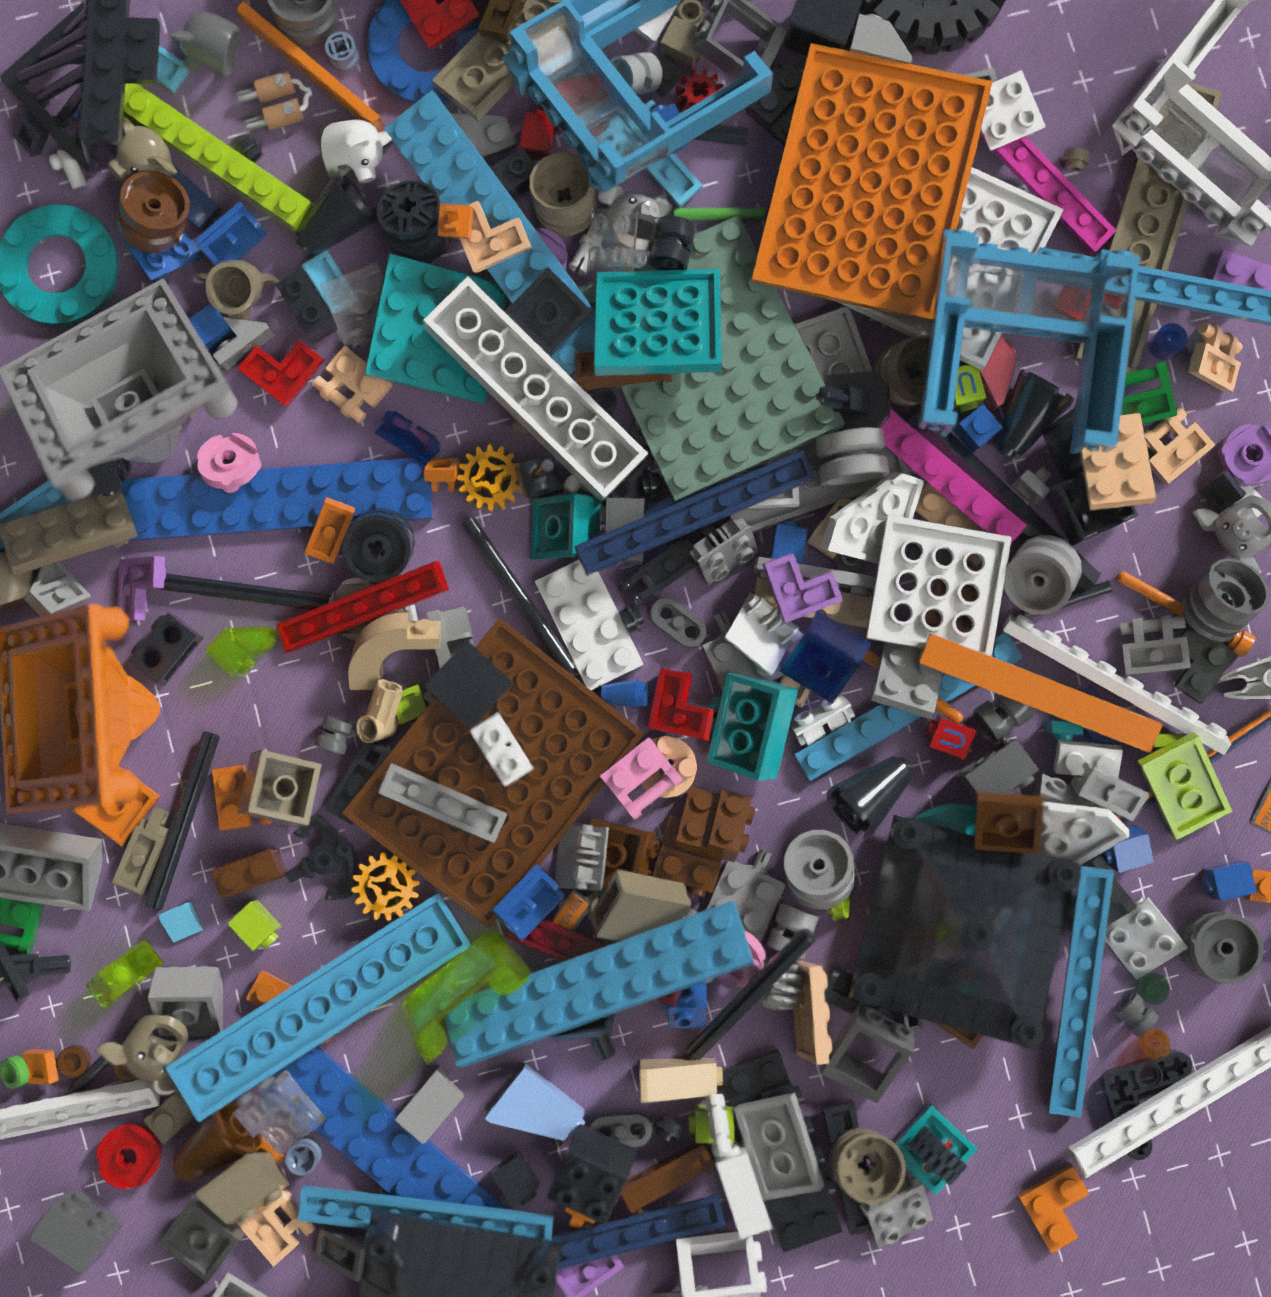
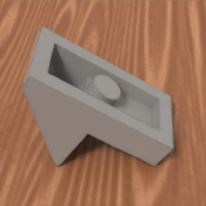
M224 318L237 337L221 343L217 348L218 351L213 356L228 371L246 358L256 345L258 347L262 346L274 337L275 334L264 322Z

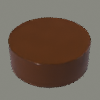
M81 1045L68 1046L59 1053L56 1061L57 1068L65 1077H78L90 1067V1053Z

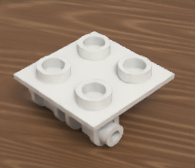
M1022 70L992 83L981 128L990 151L1026 136L1029 138L1034 132L1046 127Z
M750 593L724 638L772 676L791 641L796 642L802 633L799 631L798 625H794L792 622L783 623L780 614L777 615L778 609L776 607L773 608L766 602L763 596L758 597L756 594Z
M1142 897L1134 901L1137 906L1136 909L1106 927V943L1136 980L1188 948L1149 897L1145 900Z

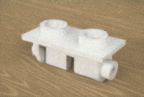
M842 694L834 695L824 699L818 707L796 715L794 720L790 722V728L796 734L795 737L801 746L804 744L809 746L826 736L823 725L827 723L833 732L850 723L851 718L855 714L850 707L852 706L851 703Z

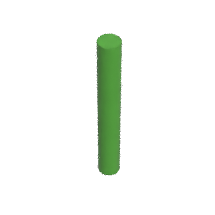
M764 207L674 208V216L688 220H729L738 215L741 220H764L765 216Z

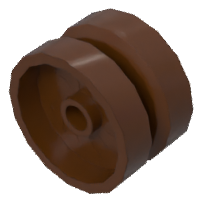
M145 171L129 177L121 188L116 210L115 225L120 236L130 246L149 253L166 252L178 245L183 236L190 209V200L186 190L176 179L160 172Z

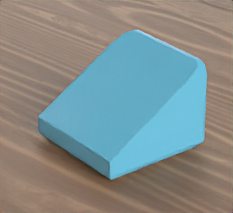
M192 902L185 903L158 915L160 922L173 943L203 931Z

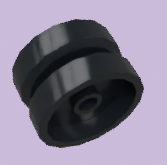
M386 508L370 509L359 515L345 533L342 545L344 560L350 570L363 580L377 583L394 578L402 573L413 555L415 547L414 531L407 519L398 512ZM376 541L383 543L381 548L375 545Z

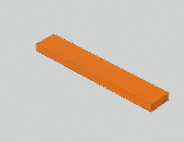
M243 1L238 6L237 13L243 24L356 119L371 123L378 133L385 128L379 114Z

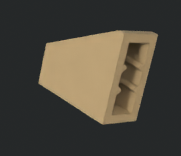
M690 1058L640 1059L641 1102L710 1096L712 1093L717 1094V1086H723L722 1066H716L715 1058H701L695 1061Z

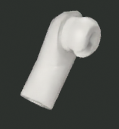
M57 150L56 154L49 156L50 164L54 170L64 168L73 190L87 185L78 162L66 151Z

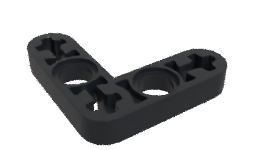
M1168 1050L1107 1070L1102 1075L1101 1087L1112 1121L1119 1117V1111L1122 1107L1129 1105L1135 1108L1140 1105L1137 1094L1178 1082L1189 1076L1193 1068L1190 1058L1181 1051ZM1173 1058L1183 1061V1064L1179 1066V1072L1173 1069L1162 1071L1157 1064L1160 1062L1161 1066L1167 1067L1174 1064ZM1144 1066H1151L1154 1070V1078L1148 1083L1141 1082L1138 1075L1140 1069ZM1117 1076L1120 1080H1124V1083L1120 1084V1090L1125 1097L1130 1096L1129 1099H1120L1117 1090L1110 1087V1084L1114 1083L1113 1077ZM1150 1139L1140 1145V1151L1132 1150L1127 1155L1135 1160H1144L1152 1152V1140Z

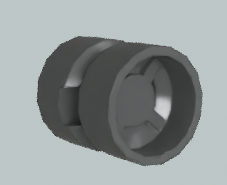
M998 693L994 695L993 702L987 700L973 710L979 725L995 743L1009 735L1012 726L1019 728L1033 718L1028 705ZM998 710H999V712L1001 713V715L1004 717L1003 720H1002V719L999 717V715L996 713Z

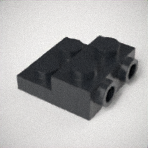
M789 61L783 66L776 64L771 69L773 73L771 92L747 106L746 111L748 116L784 147L803 73Z

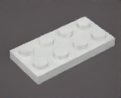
M577 560L535 581L587 688L592 691L644 665L599 572L586 576L580 561Z

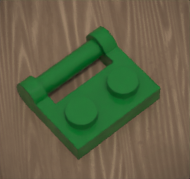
M1165 361L1156 363L1155 367L1126 374L1124 387L1159 378L1161 387L1123 396L1121 415L1140 413L1142 424L1178 415Z
M0 897V924L25 929L22 938L0 933V941L4 947L17 949L21 954H31L44 904Z

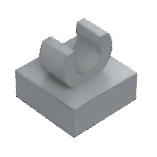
M1043 466L1034 474L1027 469L1015 480L1011 487L1034 506L1051 490L1044 482L1052 474Z

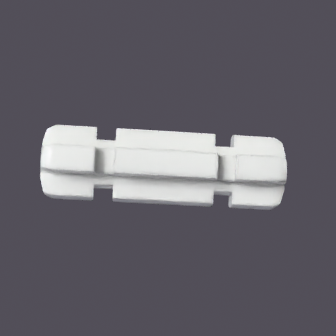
M712 1093L706 1097L705 1101L707 1111H710V1113H707L710 1136L715 1141L712 1142L713 1154L717 1157H726L731 1154L732 1146L731 1140L727 1139V1137H730L727 1114L723 1110L725 1108L724 1096Z

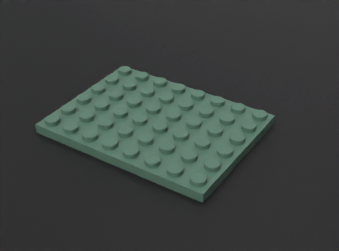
M739 215L695 234V243L692 247L688 248L691 250V256L687 270L720 269L722 372L671 373L672 382L657 381L619 386L675 504L809 444L817 438L844 428L845 425L840 413L834 412V407L820 405L819 401L816 400L815 395L819 393V388L826 385L776 288L752 283L758 253ZM649 256L614 272L662 270L653 267L649 263ZM597 279L578 287L595 311Z

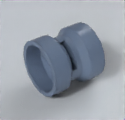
M335 32L327 38L325 51L333 68L342 73L355 70L359 64L360 56L352 36L345 32Z
M310 1137L299 1139L287 1152L286 1165L288 1169L298 1176L311 1173L321 1161L323 1155L320 1143Z

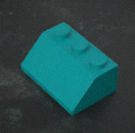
M727 673L706 762L757 781L777 779L798 689L771 680Z

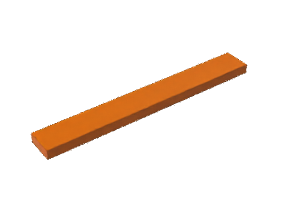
M929 632L918 658V662L1149 753L1163 725L1158 721Z

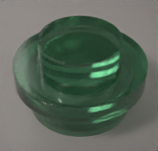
M1148 973L1140 978L1137 991L1144 1002L1157 1005L1167 999L1170 987L1168 981L1162 975Z

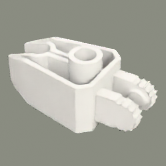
M1271 656L1236 668L1220 677V681L1241 678L1244 682H1250L1245 683L1243 689L1223 693V696L1235 699H1271Z

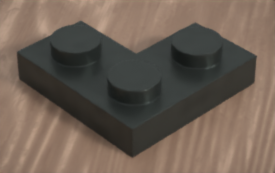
M1185 618L1186 628L1175 629L1173 633L1174 638L1187 637L1191 668L1183 671L1174 687L1198 704H1202L1236 653L1232 652V649L1222 642L1209 640L1198 634Z

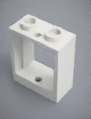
M499 712L471 728V733L505 786L533 769ZM506 742L512 743L510 746L505 745Z
M734 1139V1143H731V1154L726 1157L715 1156L742 1239L772 1228L744 1141L737 1142Z
M739 1232L676 1239L683 1297H761L762 1292H767L764 1272H758L757 1262L762 1261L760 1241L753 1242V1235L741 1239ZM746 1249L751 1285L695 1292L691 1256Z

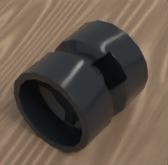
M673 215L660 217L657 220L654 234L656 241L652 243L649 263L662 271L687 270L691 256V250L688 248L693 246L696 233L694 223L688 219Z

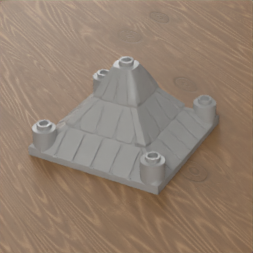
M164 278L0 368V375L50 481L56 488L59 487L67 499L71 500L82 499L93 489L94 479L87 471V468L90 466L121 458L142 463L164 461L173 453L177 445L181 430L180 425L199 405L202 404L207 414L215 419L230 416L237 406L235 395Z

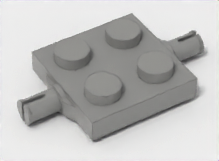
M726 611L714 616L722 633L715 640L702 645L701 648L722 692L727 673L771 681L784 675L778 665L774 674L770 676L724 638L731 626Z
M760 848L754 865H743L737 861H727L707 907L708 910L734 901L744 931L749 932L759 941L762 940L786 885V883L771 877L765 871L772 853L767 851L763 862H761L765 850Z

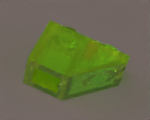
M271 626L225 628L204 651L229 675L238 678L240 675L246 676L255 667L256 662L254 660L262 652L265 654L277 643L275 637L279 633L276 628Z
M145 939L98 971L85 987L103 1010H106L153 974L156 967H161L165 963Z

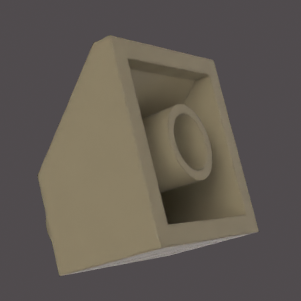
M270 1152L250 1153L196 1192V1195L226 1224L240 1223L243 1225L258 1214L256 1209L266 1203L268 1206L284 1195L282 1190L290 1185Z

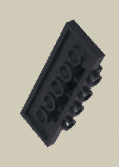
M779 1049L722 1069L723 1080L733 1109L739 1104L795 1093L799 1105L805 1104L799 1086L792 1087ZM808 1115L803 1117L810 1139V1135L815 1134ZM812 1142L811 1145L824 1183L823 1188L818 1191L765 1200L783 1253L843 1232L831 1196L836 1195L834 1185L830 1176H823L820 1166L826 1163L820 1146L813 1147Z

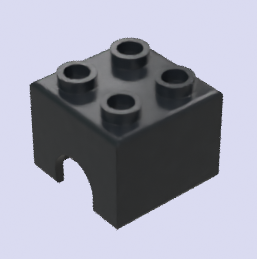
M796 0L788 21V32L783 47L808 56L811 43L846 50L855 28L862 1Z
M1084 473L1054 485L1047 494L1071 546L1139 516L1134 505L1090 510Z
M579 1123L569 1149L557 1169L547 1199L605 1225L629 1178L637 1149Z

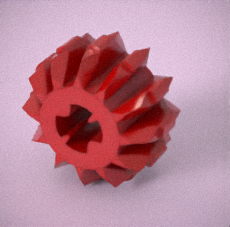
M692 68L690 70V78L685 75L680 77L681 85L675 86L674 93L678 96L675 99L676 107H683L681 113L725 87L723 83H717V73L708 77V70L706 68L702 70L701 75H698Z

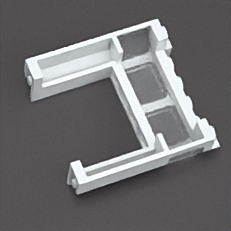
M1210 0L1112 127L1122 156L1132 149L1142 162L1148 163L1165 182L1171 183L1182 193L1185 200L1194 203L1204 212L1208 220L1220 226L1213 234L1214 236L1251 247L1257 237L1271 230V157L1192 89L1188 83L1196 76L1193 71L1239 12L1253 0Z

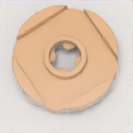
M664 736L652 739V742L664 757L674 762L672 767L683 779L680 785L677 787L673 785L660 797L669 798L684 793L692 785L697 771L693 751L685 742L678 738ZM657 770L643 781L641 786L647 791L667 774L661 775Z

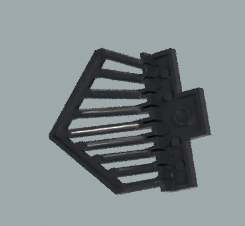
M84 0L0 76L1 81L87 173H98L102 169V165L96 155L97 144L122 145L125 84L157 85L160 22L157 18L129 17L130 0ZM69 64L80 65L38 93H30L24 87L30 83V80ZM80 84L57 115L51 116L44 107L49 105L51 99L72 86ZM78 110L76 137H71L63 128L69 126L70 118Z

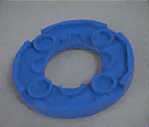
M387 0L373 18L368 33V55L375 75L389 93L406 103L414 105L431 90L436 93L444 105L450 103V99L438 91L432 83V79L442 69L431 73L418 72L410 68L401 59L398 50L399 38L404 28L409 24H413V21L400 0ZM436 0V1H437V3H438V5H439L440 3H442V2L445 1V0ZM482 18L455 34L457 48L454 57L479 32L478 28Z

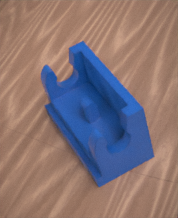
M239 201L196 238L194 242L211 262L217 265L222 261L240 260L268 234Z
M535 865L501 900L493 911L497 920L520 941H523L565 896L558 889L560 886L542 871L539 866Z

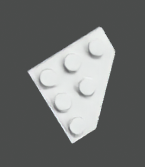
M894 471L829 518L820 548L878 564L886 516L892 515L913 519L924 480Z
M1044 802L1040 854L1059 859H1069L1079 863L1080 866L1129 838V829L1109 809Z

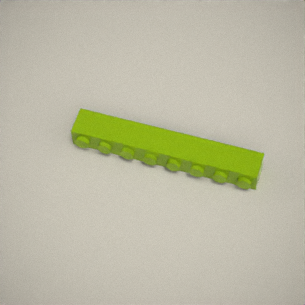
M125 84L124 117L136 126H143L154 130L161 136L169 149L296 234L297 229L313 207L311 201L139 84Z

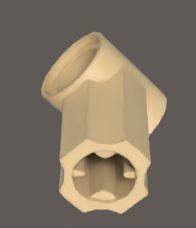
M385 679L377 680L367 713L360 717L356 724L357 735L363 742L371 743L391 738L395 735L398 726L395 715L403 694L401 685Z

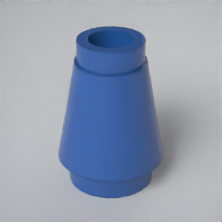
M633 679L602 685L601 698L606 703L633 709H639V706L647 705L648 690L646 682Z

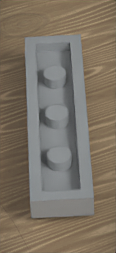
M758 557L754 560L753 572L760 573V578L767 580L762 564L774 559ZM797 563L803 581L833 571L838 588L851 589L850 594L869 596V592L872 593L874 591L875 576Z
M391 763L378 792L495 843L507 816L506 812Z

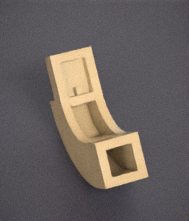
M399 611L386 614L369 623L360 632L353 646L348 672L350 690H374L377 680L383 679V660L393 652L405 649H440L441 621H431L428 619L410 621L409 611Z

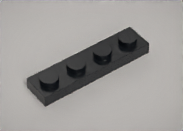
M851 1100L821 1108L830 1151L839 1136L848 1130L859 1128L854 1102ZM863 1156V1161L857 1162V1165L864 1170L867 1164L865 1156ZM838 1185L848 1233L855 1235L871 1231L868 1217L864 1216L860 1205L863 1203L848 1195Z

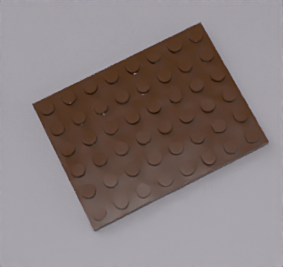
M500 617L475 648L510 679L513 684L474 726L499 712L533 769L505 786L471 733V729L435 697L342 812L347 818L489 929L497 920L493 909L535 865L540 866L604 786L605 782L600 776L631 752L645 734ZM511 742L505 743L506 746H510L512 744ZM391 763L506 812L507 816L495 843L378 793Z

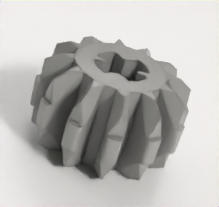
M766 958V960L764 961V966H765L772 958ZM795 962L759 999L765 1008H770L771 1010L794 1008L795 1003H798L800 1000L799 993L802 991L801 981L803 978L800 977V966Z

